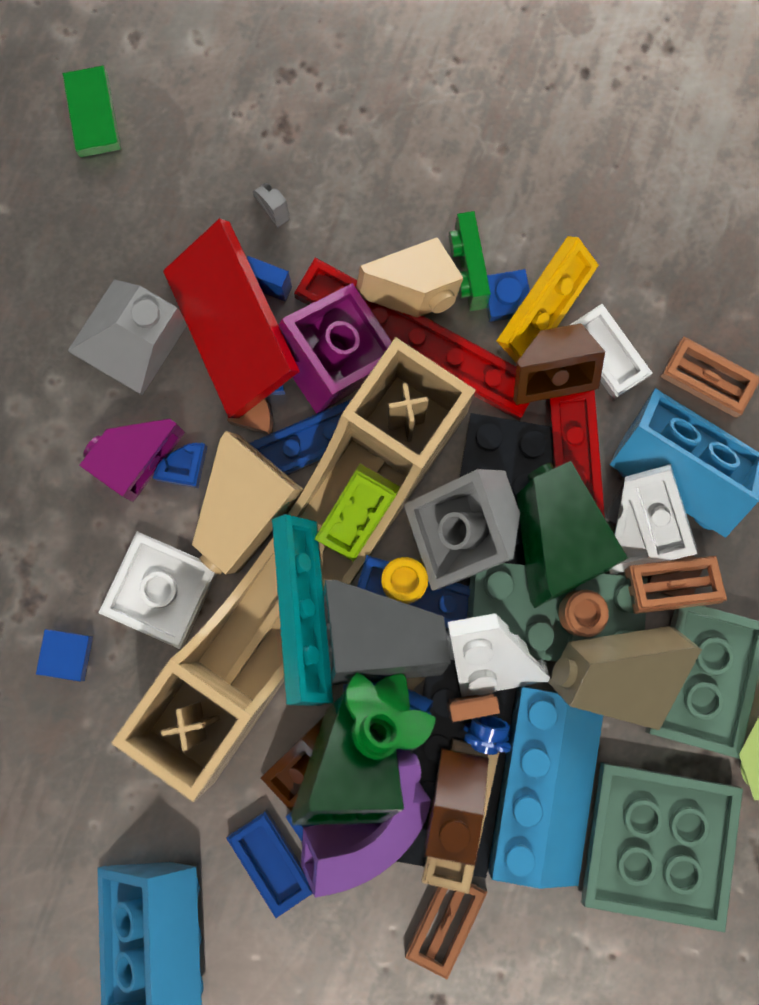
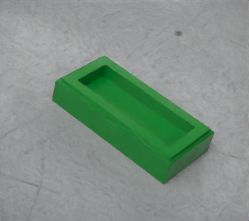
M104 65L62 73L75 149L79 157L121 150L109 78Z

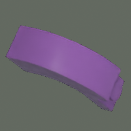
M397 748L396 750L404 810L384 823L321 824L304 827L301 866L315 898L343 892L368 882L393 865L415 841L425 823L431 800L419 783L421 767L418 757L414 753L405 749Z

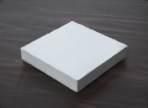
M137 531L100 608L99 614L173 647L182 649L217 574L207 568L199 558Z

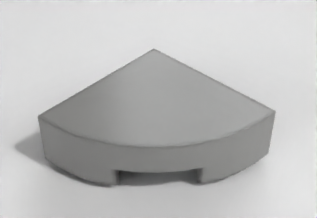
M264 183L253 191L254 197L277 228L289 220L290 214L287 201L279 190L272 189L269 183Z

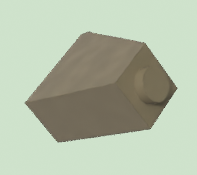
M670 626L568 642L561 658L555 663L548 683L570 707L660 730L702 649L676 628Z

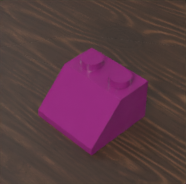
M353 283L282 318L278 324L300 370L292 378L316 414L359 389L392 343Z

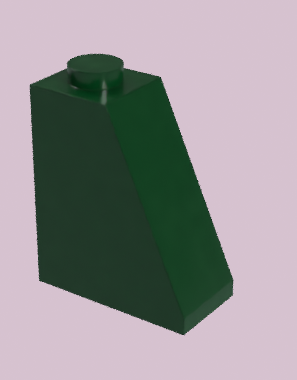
M571 461L556 468L551 463H547L527 475L530 482L517 494L529 598L534 609L609 571L628 558Z
M345 691L326 709L291 814L292 825L384 823L404 810L396 751L385 759L375 760L366 757L357 749L352 738L354 719L346 706ZM369 729L371 736L377 742H380L379 734L374 729Z

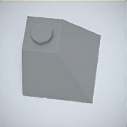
M114 279L68 351L128 388L143 395L187 324L176 306L139 285Z
M476 469L404 504L432 591L444 588L514 558L520 511L506 472L503 470Z

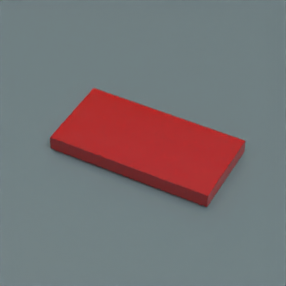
M219 218L171 262L163 272L228 418L239 419L299 373L300 370L230 221Z

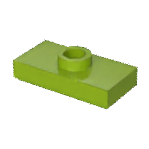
M359 463L319 529L315 540L354 562L398 494L400 486Z

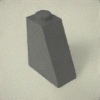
M338 580L325 581L323 597L332 685L349 684L356 673L362 674L370 682L381 681L386 677L396 674H404L406 679L443 675L450 665L451 660H454L450 632H446L444 616Z

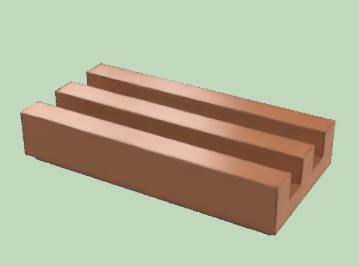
M684 336L679 340L675 352L671 355L666 368L660 375L666 381L735 418L743 414L759 383L758 375ZM686 353L746 385L744 390L722 379L721 376L714 372L705 370L683 358L684 354ZM676 368H679V369H681V370L687 372L688 374H690V375H692V376H694V377H696V378L702 380L703 382H705V383H707V384H709V385L715 387L716 389H718V390H720V391H722V392H724V393L730 395L731 397L737 399L738 401H737V402L734 401L733 399H731V398H729V397H727V396L721 394L720 392H718V391H716V390H714V389H712V388L706 386L705 384H703V383H701V382H699V381L693 379L692 377H690V376H688V375H686V374L680 372V371L677 370Z
M716 556L632 565L625 569L626 579L630 578L631 586L628 587L630 596H634L635 604L632 605L634 614L719 604L727 600ZM708 569L709 576L646 584H643L642 579L644 576ZM710 586L713 589V592L660 599L647 600L646 594Z
M471 882L469 894L473 896L441 963L434 959L465 893L453 892L424 955L419 950L448 890L438 886L435 887L405 951L406 959L448 979L488 893L487 889L479 884L476 885Z

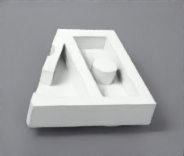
M671 464L625 477L614 535L628 558L610 569V574L614 575L625 572V569L632 565L666 562L697 554V546Z
M496 613L448 622L461 697L486 695L494 691L549 682L550 677L546 663L542 659L537 661L529 653L527 644L518 635L509 632L508 625Z

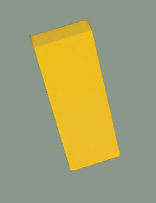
M566 237L496 340L516 364L541 330L558 327L599 266L579 237Z

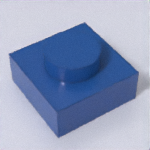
M526 269L487 275L491 293L487 305L489 322L511 319L530 292Z

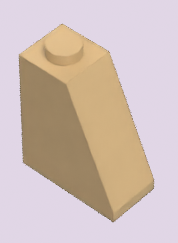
M225 431L219 441L192 546L202 554L200 557L201 562L219 575L222 573L225 575L239 573L272 533V519L287 514L304 490L243 437Z

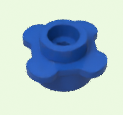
M492 715L473 718L471 723H466L464 726V731L467 732L464 740L471 744L474 750L483 754L495 755L498 751L509 752L511 744L507 741L510 738L508 734L510 726L506 721Z

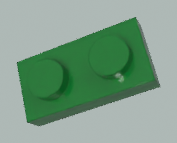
M475 211L459 213L456 218L455 230L449 231L452 257L460 258L462 269L460 273L463 281L459 289L460 298L467 297L470 311L486 309L491 293Z

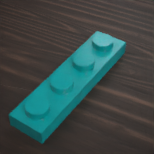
M284 514L273 518L272 526L287 705L304 706L333 703L319 542L315 540L318 533L317 521Z

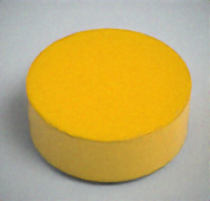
M396 558L388 563L383 570L381 578L382 589L388 598L412 604L418 601L427 589V572L423 565L413 558Z

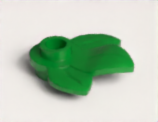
M356 673L347 685L345 702L354 719L352 738L357 749L366 757L381 760L389 757L397 748L414 750L421 746L431 735L436 719L426 712L409 710V693L404 674L386 677L373 685L365 676ZM369 729H374L379 734L380 742H377L371 736Z

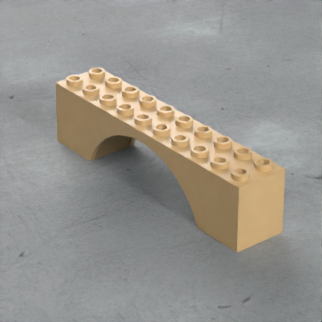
M396 337L341 414L335 432L319 464L288 514L317 521V531H319L359 463L400 486L398 494L354 562L319 542L323 590L326 580H338L351 585L362 569L366 556H370L403 509L404 504L407 503L466 417L476 391ZM273 538L216 613L168 661L111 743L192 802L214 785L285 681Z

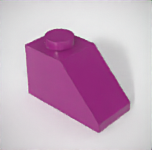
M171 419L109 428L101 436H95L87 444L83 452V457L85 458L79 466L122 497L134 502L153 477L158 464L171 453L185 432Z

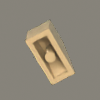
M438 237L361 265L356 289L364 300L414 317H420L430 312L441 313L449 309L456 301L463 277Z

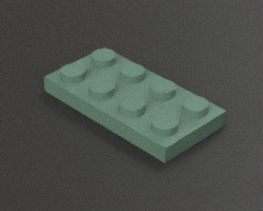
M502 563L470 576L467 618L496 613L508 625L509 632L518 635L527 644L529 653L536 660L558 661L568 642L645 630L646 613L634 614L632 605L635 604L634 596H630L628 588L631 586L630 578L626 579V576L601 574L535 609L529 598L525 565ZM642 578L643 584H646L648 578ZM576 590H592L603 597L608 606L609 616L605 628L599 634L592 637H579L568 633L563 628L559 620V606L562 599L568 593Z

